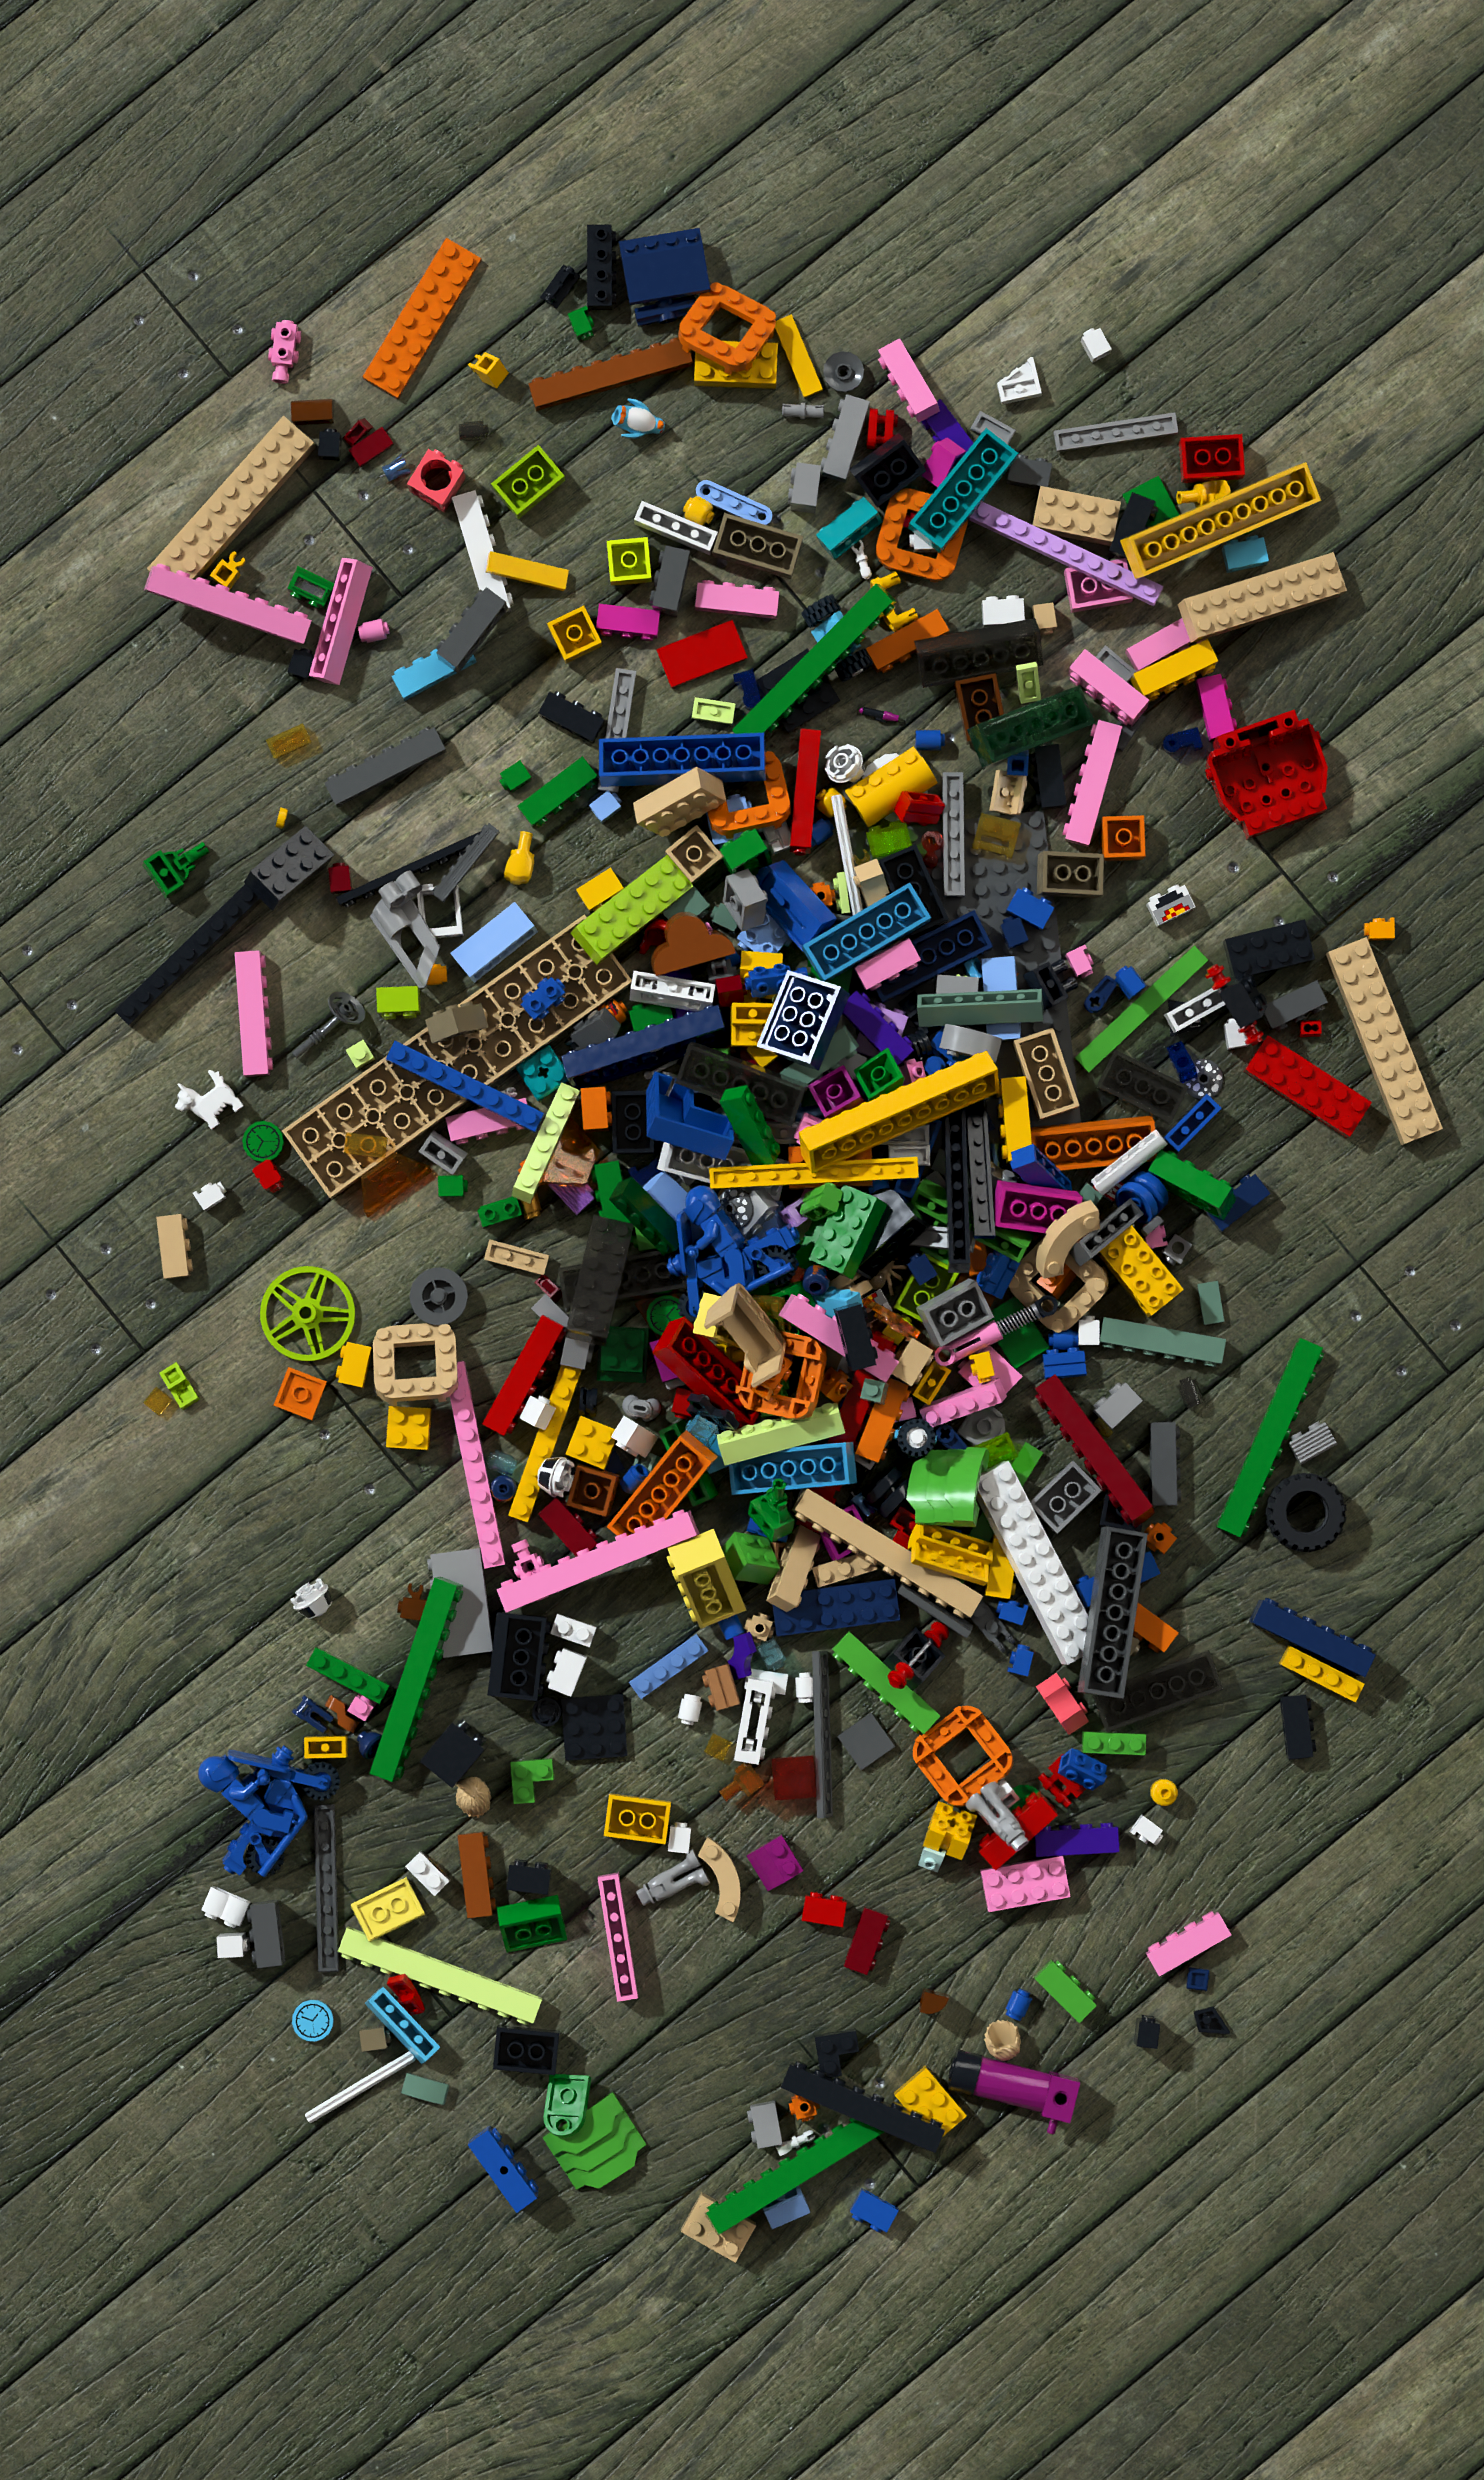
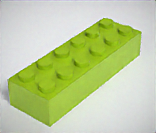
M666 855L579 923L570 934L595 964L598 965L659 917L662 912L693 888V885L672 859Z

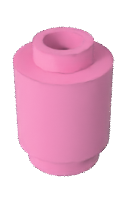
M382 619L365 622L358 626L362 642L367 641V643L387 639L386 634H390L388 623L383 622Z

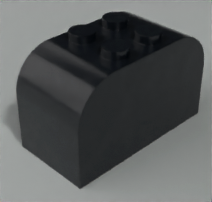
M882 1188L871 1194L885 1202L887 1206L856 1271L868 1280L876 1276L931 1226L910 1200L889 1188Z

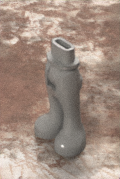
M629 1395L623 1400L622 1409L629 1418L635 1420L641 1417L643 1421L647 1422L655 1419L660 1414L661 1405L654 1398L640 1400L637 1396Z
M995 1781L983 1786L980 1792L997 1810L1000 1817L995 1816L979 1793H975L969 1798L966 1807L971 1812L978 1811L986 1819L994 1832L1017 1852L1027 1845L1029 1841L1024 1836L1025 1832L1022 1830L1016 1817L998 1795L1001 1789L999 1784Z
M694 1849L689 1850L684 1861L658 1874L647 1884H643V1888L636 1891L643 1906L650 1902L654 1904L656 1901L669 1898L695 1883H700L703 1886L711 1884L703 1866L680 1880L673 1881L677 1876L702 1865Z

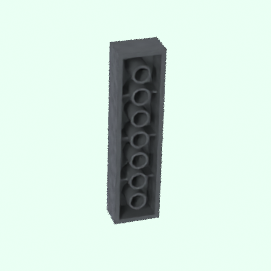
M1114 1527L1101 1528L1077 1691L1079 1693L1124 1699L1148 1533Z

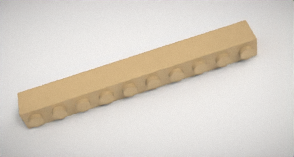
M808 1488L803 1489L791 1510L796 1513L795 1517L802 1522H806V1520L813 1524L812 1528L821 1533L824 1531L831 1535L830 1539L839 1544L841 1542L848 1545L847 1549L857 1555L860 1552L866 1556L865 1560L873 1565L878 1563L884 1567L882 1570L891 1576L894 1574L901 1578L900 1582L909 1587L911 1585L917 1587L918 1593L927 1598L929 1595L935 1598L936 1604L943 1608L948 1606L954 1610L953 1614L961 1619L964 1617L971 1618L983 1597L950 1575L912 1564L911 1551Z

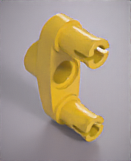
M895 571L885 577H877L871 580L870 586L872 588L875 584H880L884 589H888L900 584L901 580L897 577L898 574ZM914 608L899 615L895 614L893 610L889 615L882 616L886 624L894 632L902 629L904 625L919 619L917 613L915 614Z

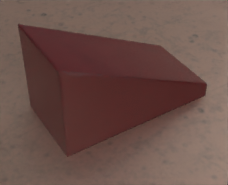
M365 418L360 419L343 438L353 447L373 426Z
M545 1274L535 1281L555 1303L564 1295Z

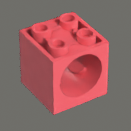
M428 449L407 485L411 493L445 513L452 501V497L456 495L466 479L465 473L460 463L455 460L451 462L444 458L445 455L436 449L434 451ZM444 468L449 472L450 484L438 491L428 489L424 478L426 473L431 469Z

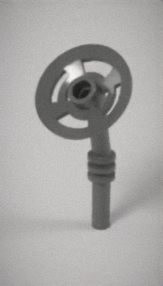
M332 993L328 998V1005L335 1016L320 1030L317 1029V1032L309 1035L310 1038L292 1052L294 1057L297 1059L313 1045H318V1041L322 1042V1039H325V1036L341 1021L351 1025L362 1023L365 1019V1010L361 1003L348 993ZM335 999H341L340 1001H336L335 1003L333 1002V1000ZM350 1004H352L355 1007L357 1012L353 1011V1008Z

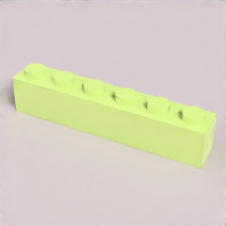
M561 1082L516 1180L511 1196L531 1204L577 1103L580 1090Z
M836 1402L826 1403L821 1407L815 1408L812 1416L801 1420L785 1417L773 1420L767 1419L755 1425H745L737 1430H726L717 1435V1440L724 1466L844 1434L845 1429Z

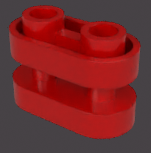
M870 408L867 449L875 450L876 443L884 444L895 435L893 434V427H897L898 414H894V410L886 409V415H878V409ZM877 423L885 424L884 436L876 435Z

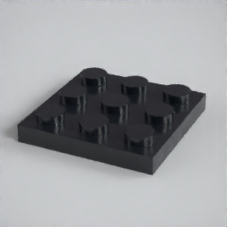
M809 649L804 650L756 680L764 696L809 652ZM825 675L821 678L822 683L816 689L811 688L806 693L808 697L801 704L797 702L792 707L794 711L786 719L783 717L780 720L787 733L792 732L840 702L839 697Z
M623 1694L561 1698L565 1761L628 1756Z

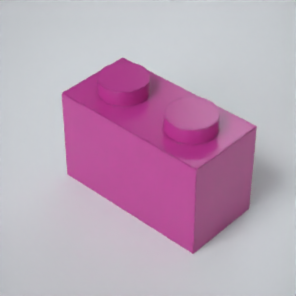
M948 437L937 441L932 446V454L924 464L927 471L922 476L936 487H939L966 453V450Z

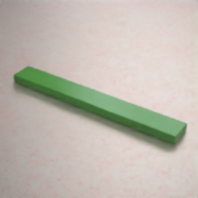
M1194 945L1075 1057L1076 1061L1089 1073L1194 975L1208 959Z
M1025 1442L1011 1465L1022 1487L1043 1454L1042 1451ZM982 1512L977 1520L976 1527L972 1528L968 1536L989 1542L994 1532L984 1512ZM953 1577L961 1583H964L965 1581L963 1579Z

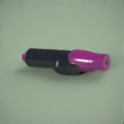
M867 707L859 709L862 715L874 717L877 721L898 722L899 715Z

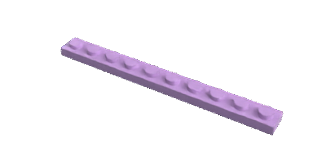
M981 502L970 516V521L1149 605L1155 606L1163 590V586L1145 577L1135 579L1132 571L984 502Z

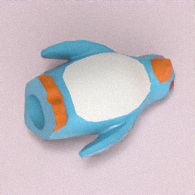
M628 398L627 401L635 406L619 405L611 417L615 426L630 432L629 434H621L624 438L636 439L646 434H660L665 429V422L661 418L654 416L644 403L636 399Z

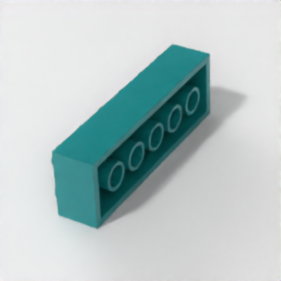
M985 428L910 521L908 528L941 553L1018 457V452L989 429Z

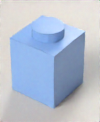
M608 790L593 801L589 808L603 824L621 810L620 803L622 801L615 792L611 794Z

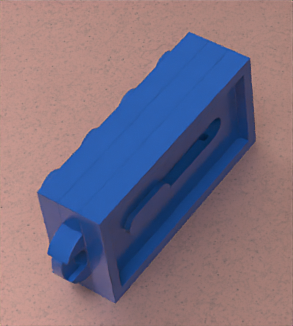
M785 860L761 867L758 874H756L759 887L766 892L768 897L766 912L802 952L804 944L828 931L837 919Z

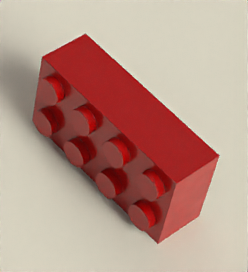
M1040 1791L1037 1794L1035 1792L1031 1793L1025 1799V1805L1021 1808L1017 1806L1011 1811L1025 1832L1024 1836L1028 1841L1058 1816L1056 1808ZM995 1832L991 1835L987 1833L979 1840V1853L995 1870L1000 1868L1016 1853L1012 1846H1008Z

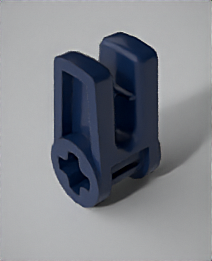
M1106 975L1085 999V1009L1089 1013L1099 1012L1116 987L1117 982L1112 977ZM1094 999H1097L1098 1006L1095 1005L1094 1007H1091L1090 1000L1093 1001Z
M944 1424L938 1426L935 1430L937 1440L947 1450H966V1444L951 1426ZM941 1429H949L948 1439L945 1437L942 1439L940 1438L942 1434L940 1432Z
M303 1695V1700L296 1709L292 1710V1713L324 1734L327 1730L326 1726L313 1718L311 1714L313 1712L317 1713L330 1723L334 1721L335 1717L322 1709L315 1701Z

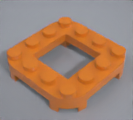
M714 282L710 286L711 292L701 293L682 319L678 333L679 341L683 345L682 349L685 352L689 353L690 350H693L725 367L724 372L732 375V372L744 370L747 372L752 368L753 361L767 341L772 339L776 325V314L768 307L736 290ZM720 308L752 323V326L736 348L702 331L715 311H719Z
M910 488L901 489L888 502L876 544L877 558L888 570L893 569L928 579L930 582L942 581L948 578L955 570L968 520L941 553L938 552L936 559L899 549L897 546L907 511L918 513L932 495Z
M766 752V781H764L769 804L729 812L727 802H724L717 808L707 812L712 831L726 836L727 839L734 838L733 834L773 825L774 830L782 827V823L791 815V807L782 765L773 752Z
M780 1331L786 1341L785 1353L804 1357L796 1397L776 1396L773 1394L768 1401L751 1391L753 1373L749 1372L745 1366L740 1386L736 1385V1394H738L741 1403L744 1405L743 1407L749 1410L795 1420L809 1418L812 1416L818 1402L827 1360L826 1347L815 1338Z
M958 1706L953 1709L952 1713L925 1734L919 1735L913 1746V1759L944 1801L955 1807L966 1806L969 1798L975 1793L982 1795L980 1789L990 1782L995 1781L998 1783L1009 1774L1014 1764L1013 1755L1009 1747L983 1713L972 1706ZM968 1728L991 1760L958 1785L935 1753Z

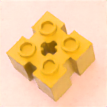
M938 1801L932 1814L923 1846L935 1851H939L940 1848L947 1851L946 1855L962 1860L969 1845L977 1815L961 1810L960 1813L953 1811V1806Z

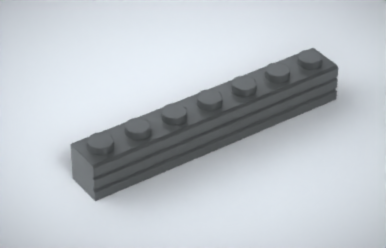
M490 823L482 827L480 835L477 834L474 837L473 844H469L466 847L465 854H461L458 857L457 864H453L449 869V874L442 877L441 884L434 887L433 895L443 903L500 833Z

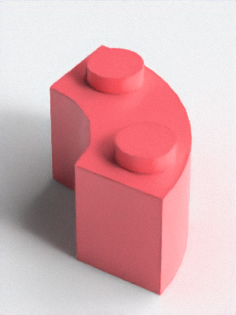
M1055 1673L1036 1686L1068 1735L1089 1722L1085 1715L1088 1711L1082 1702L1078 1704L1069 1692L1071 1686L1065 1677L1061 1679Z

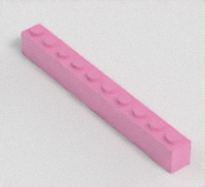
M464 1361L457 1362L459 1385L458 1389L450 1396L484 1568L505 1565L506 1562L493 1497L490 1491L466 1364Z
M684 1509L672 1513L673 1518L665 1520V1517L653 1521L654 1526L646 1528V1525L634 1529V1534L627 1536V1533L616 1536V1541L608 1544L606 1540L596 1544L597 1549L589 1551L586 1548L577 1552L578 1556L573 1559L567 1556L559 1559L558 1565L551 1567V1564L540 1567V1572L532 1575L530 1571L520 1575L521 1580L513 1582L510 1579L501 1583L502 1587L497 1589L505 1612H510L699 1535L691 1511L684 1512Z

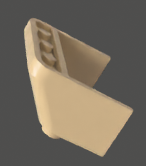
M740 1283L735 1284L708 1309L704 1327L708 1329L711 1326L717 1328L722 1325L745 1352L744 1366L749 1372L753 1373L751 1385L754 1388L781 1372L786 1341L745 1287Z

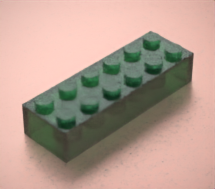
M1078 685L967 729L981 766L984 768L1095 724L1082 688Z

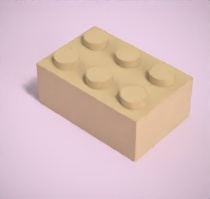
M906 1337L894 1357L899 1363L892 1372L891 1377L909 1386L917 1385L923 1376L920 1373L924 1366L928 1367L934 1357L931 1355L933 1350L914 1338Z
M701 2192L684 2222L681 2232L736 2263L756 2227V2222L745 2218L725 2232L717 2235L705 2215L709 2211L707 2207L717 2200Z

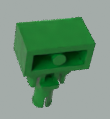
M200 842V844L184 852L183 848L176 852L170 851L162 853L160 850L143 861L142 866L165 899L183 888L189 872L196 869L193 863L209 853L208 848H204L205 844L203 842Z
M775 1479L772 1488H769L766 1494L750 1501L748 1515L771 1542L792 1533L795 1521L793 1515L788 1512L786 1507L787 1501L785 1500H787V1495L784 1492L786 1483L782 1479Z

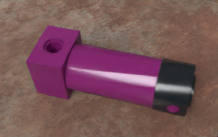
M957 2049L956 2055L953 2057L948 2075V2090L1040 2112L1041 2116L1050 2118L1047 2133L1053 2135L1056 2132L1058 2121L1071 2123L1080 2087V2081L1075 2077L1052 2071L1048 2074ZM1057 2094H1065L1064 2099L1056 2101L1055 2097Z

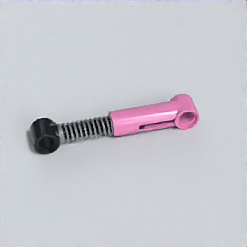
M1043 1296L1030 1305V1308L1027 1306V1309L1024 1308L1023 1311H1017V1314L1014 1313L1013 1316L1010 1314V1317L1007 1316V1319L1004 1318L1003 1321L1000 1319V1322L993 1320L937 1348L934 1355L935 1361L941 1366H948L1002 1340L1003 1334L1006 1335L1007 1332H1013V1329L1016 1330L1017 1327H1023V1324L1026 1325L1027 1322L1030 1324V1321L1033 1322V1319H1043L1053 1315L1057 1311L1058 1303L1052 1296ZM1044 1300L1052 1301L1053 1309L1051 1311L1045 1312L1042 1309L1041 1304ZM972 1340V1345L956 1353L953 1349ZM948 1350L951 1354L950 1360L947 1362L941 1361L939 1359L940 1351Z

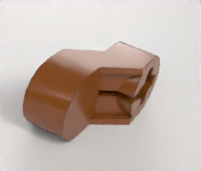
M330 1695L325 1706L337 1713L338 1725L354 1733L359 1722L347 1715V1704Z

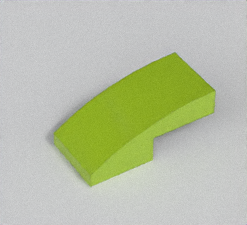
M177 1362L159 1372L182 1410L200 1400Z

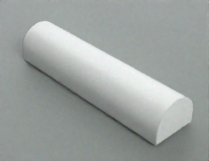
M1154 1130L1091 1180L1093 1185L1103 1196L1168 1145L1157 1130Z

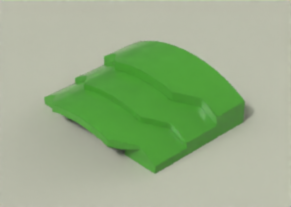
M967 1447L966 1450H931L925 1457L913 1463L906 1499L915 1510V1523L917 1525L976 1527L980 1509L976 1502L981 1472H987L990 1456L987 1448Z
M614 2092L603 2097L595 2105L587 2109L584 2125L575 2135L560 2138L549 2132L543 2136V2140L576 2190L584 2185L599 2189L634 2167L638 2150L647 2145ZM568 2124L560 2125L558 2127L559 2131H564Z

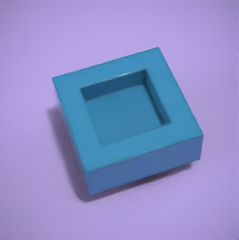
M978 958L964 963L965 972L968 977H979V980L983 978L982 965Z

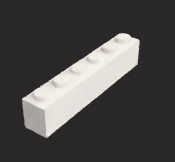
M474 490L452 497L479 590L484 591L487 587L506 601L508 607L506 612L511 611L510 605L514 603L511 593H506L504 586L508 585L506 577L485 573L488 553L490 551L494 552L493 546H496L493 534L489 535L487 527L490 526L487 514L483 515L481 507H484L482 496H477Z

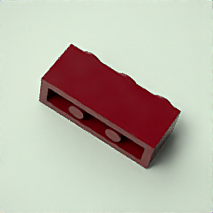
M556 1497L538 1515L576 1557L578 1556L577 1552L588 1548L591 1551L598 1544L595 1541L598 1537L591 1529L587 1531L582 1526L584 1521L577 1513L574 1516L568 1510L571 1506L566 1505L567 1502L564 1498L559 1500Z
M864 1906L843 1964L844 1967L865 1975L869 1971H873L876 1960L873 1959L875 1952H880L883 1940L880 1939L882 1932H887L890 1920H887L888 1914Z

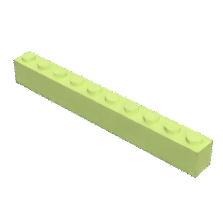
M349 1926L346 1928L338 1952L342 1953L341 1956L349 1960L357 1958L362 1960L361 1964L371 1968L373 1965L381 1967L380 1971L390 1975L393 1972L400 1975L406 1974L411 1981L412 1979L419 1981V1985L431 1989L433 1986L439 1989V1993L446 1996H451L452 1993L459 1996L458 2000L469 2004L471 2001L479 2003L478 2007L487 2011L490 2008L498 2010L497 2014L509 2018L510 2015L517 2017V2021L525 2025H529V2022L534 2023L543 1999L381 1938L368 1942L364 1932Z

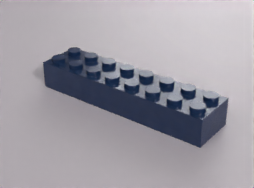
M709 1005L701 1011L688 1012L683 1017L670 1018L658 1025H648L643 1030L630 1031L625 1036L612 1037L600 1044H590L585 1049L579 1051L572 1050L561 1057L567 1079L574 1088L581 1091V1088L598 1086L705 1051V1049L731 1042V1033L727 1019L718 1005Z

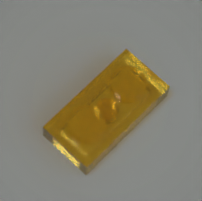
M303 723L266 740L274 759L312 743Z
M346 1132L344 1154L386 1158L388 1137Z

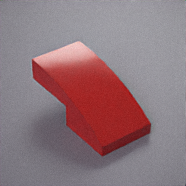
M406 1974L388 1978L387 1985L398 1996L397 2002L410 2016L425 2011L418 1991Z

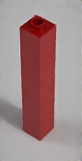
M800 729L790 852H794L798 856L810 854L821 730Z

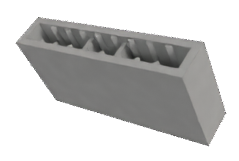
M481 1549L431 1554V1559H427L428 1570L433 1572L430 1587L434 1577H443L463 1585L462 1599L459 1603L457 1602L455 1608L457 1611L456 1617L450 1623L448 1629L450 1630L449 1638L446 1642L444 1641L442 1647L444 1650L443 1658L491 1652L493 1650V1640Z

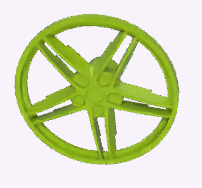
M302 1266L282 1273L269 1285L261 1302L260 1320L266 1338L280 1353L295 1360L316 1361L334 1354L346 1343L354 1327L355 1305L348 1287L335 1274L319 1267ZM306 1272L316 1273L304 1299H301L292 1291L280 1285L283 1280L292 1275ZM321 1274L324 1276L317 1298L313 1299L311 1295ZM327 1277L335 1282L344 1293L348 1309L320 1305ZM276 1287L280 1288L294 1298L296 1303L292 1306L274 1289ZM273 1293L279 1301L292 1311V1314L270 1331L266 1311L269 1298ZM324 1311L349 1313V1317L324 1318ZM293 1320L295 1323L294 1327L276 1338L273 1337L274 1333ZM348 1321L345 1332L340 1340L324 1351L319 1323ZM303 1328L312 1355L291 1352L277 1341L297 1329ZM314 1328L321 1352L318 1354L309 1331Z

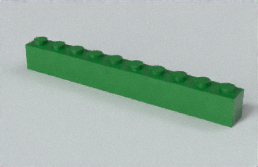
M875 584L732 731L735 734L764 733V736L768 732L772 733L780 725L778 722L783 717L786 719L794 711L792 707L797 702L801 704L808 697L806 693L811 688L816 689L822 683L821 678L826 673L829 675L836 669L837 666L835 664L840 659L844 660L849 656L853 645L856 644L858 646L866 638L864 634L869 629L873 631L880 624L879 619L883 615H889L895 607L893 605L897 601L880 584Z
M1298 1338L1216 1528L1237 1537H1241L1242 1534L1246 1535L1250 1526L1247 1521L1250 1515L1254 1516L1258 1507L1255 1504L1258 1496L1262 1497L1265 1492L1266 1486L1263 1484L1266 1478H1270L1275 1467L1272 1464L1274 1459H1279L1283 1448L1280 1446L1283 1439L1287 1440L1291 1429L1288 1427L1291 1420L1295 1422L1300 1411L1297 1409L1299 1402H1304L1308 1393L1305 1388L1308 1383H1312L1316 1372L1313 1371L1315 1365H1320L1323 1359V1347Z
M434 1577L369 1774L390 1782L398 1781L404 1774L405 1767L403 1765L405 1759H408L411 1753L410 1744L417 1735L418 1728L416 1726L418 1720H421L424 1714V1702L430 1696L431 1689H429V1686L437 1675V1669L435 1668L437 1662L442 1659L444 1653L442 1647L444 1641L446 1642L449 1638L450 1630L448 1629L450 1623L456 1617L457 1611L455 1608L457 1602L459 1603L463 1596L462 1584L443 1577Z
M850 2118L849 2121L851 2123L844 2127L840 2124L831 2130L832 2135L827 2138L825 2135L814 2140L815 2145L808 2149L807 2146H804L796 2151L798 2156L791 2160L787 2157L778 2163L780 2167L774 2171L769 2168L760 2174L762 2176L761 2179L756 2182L754 2179H751L743 2184L744 2189L737 2193L736 2190L730 2192L725 2196L726 2200L719 2204L716 2201L707 2207L709 2211L705 2215L717 2235H720L884 2133V2131Z

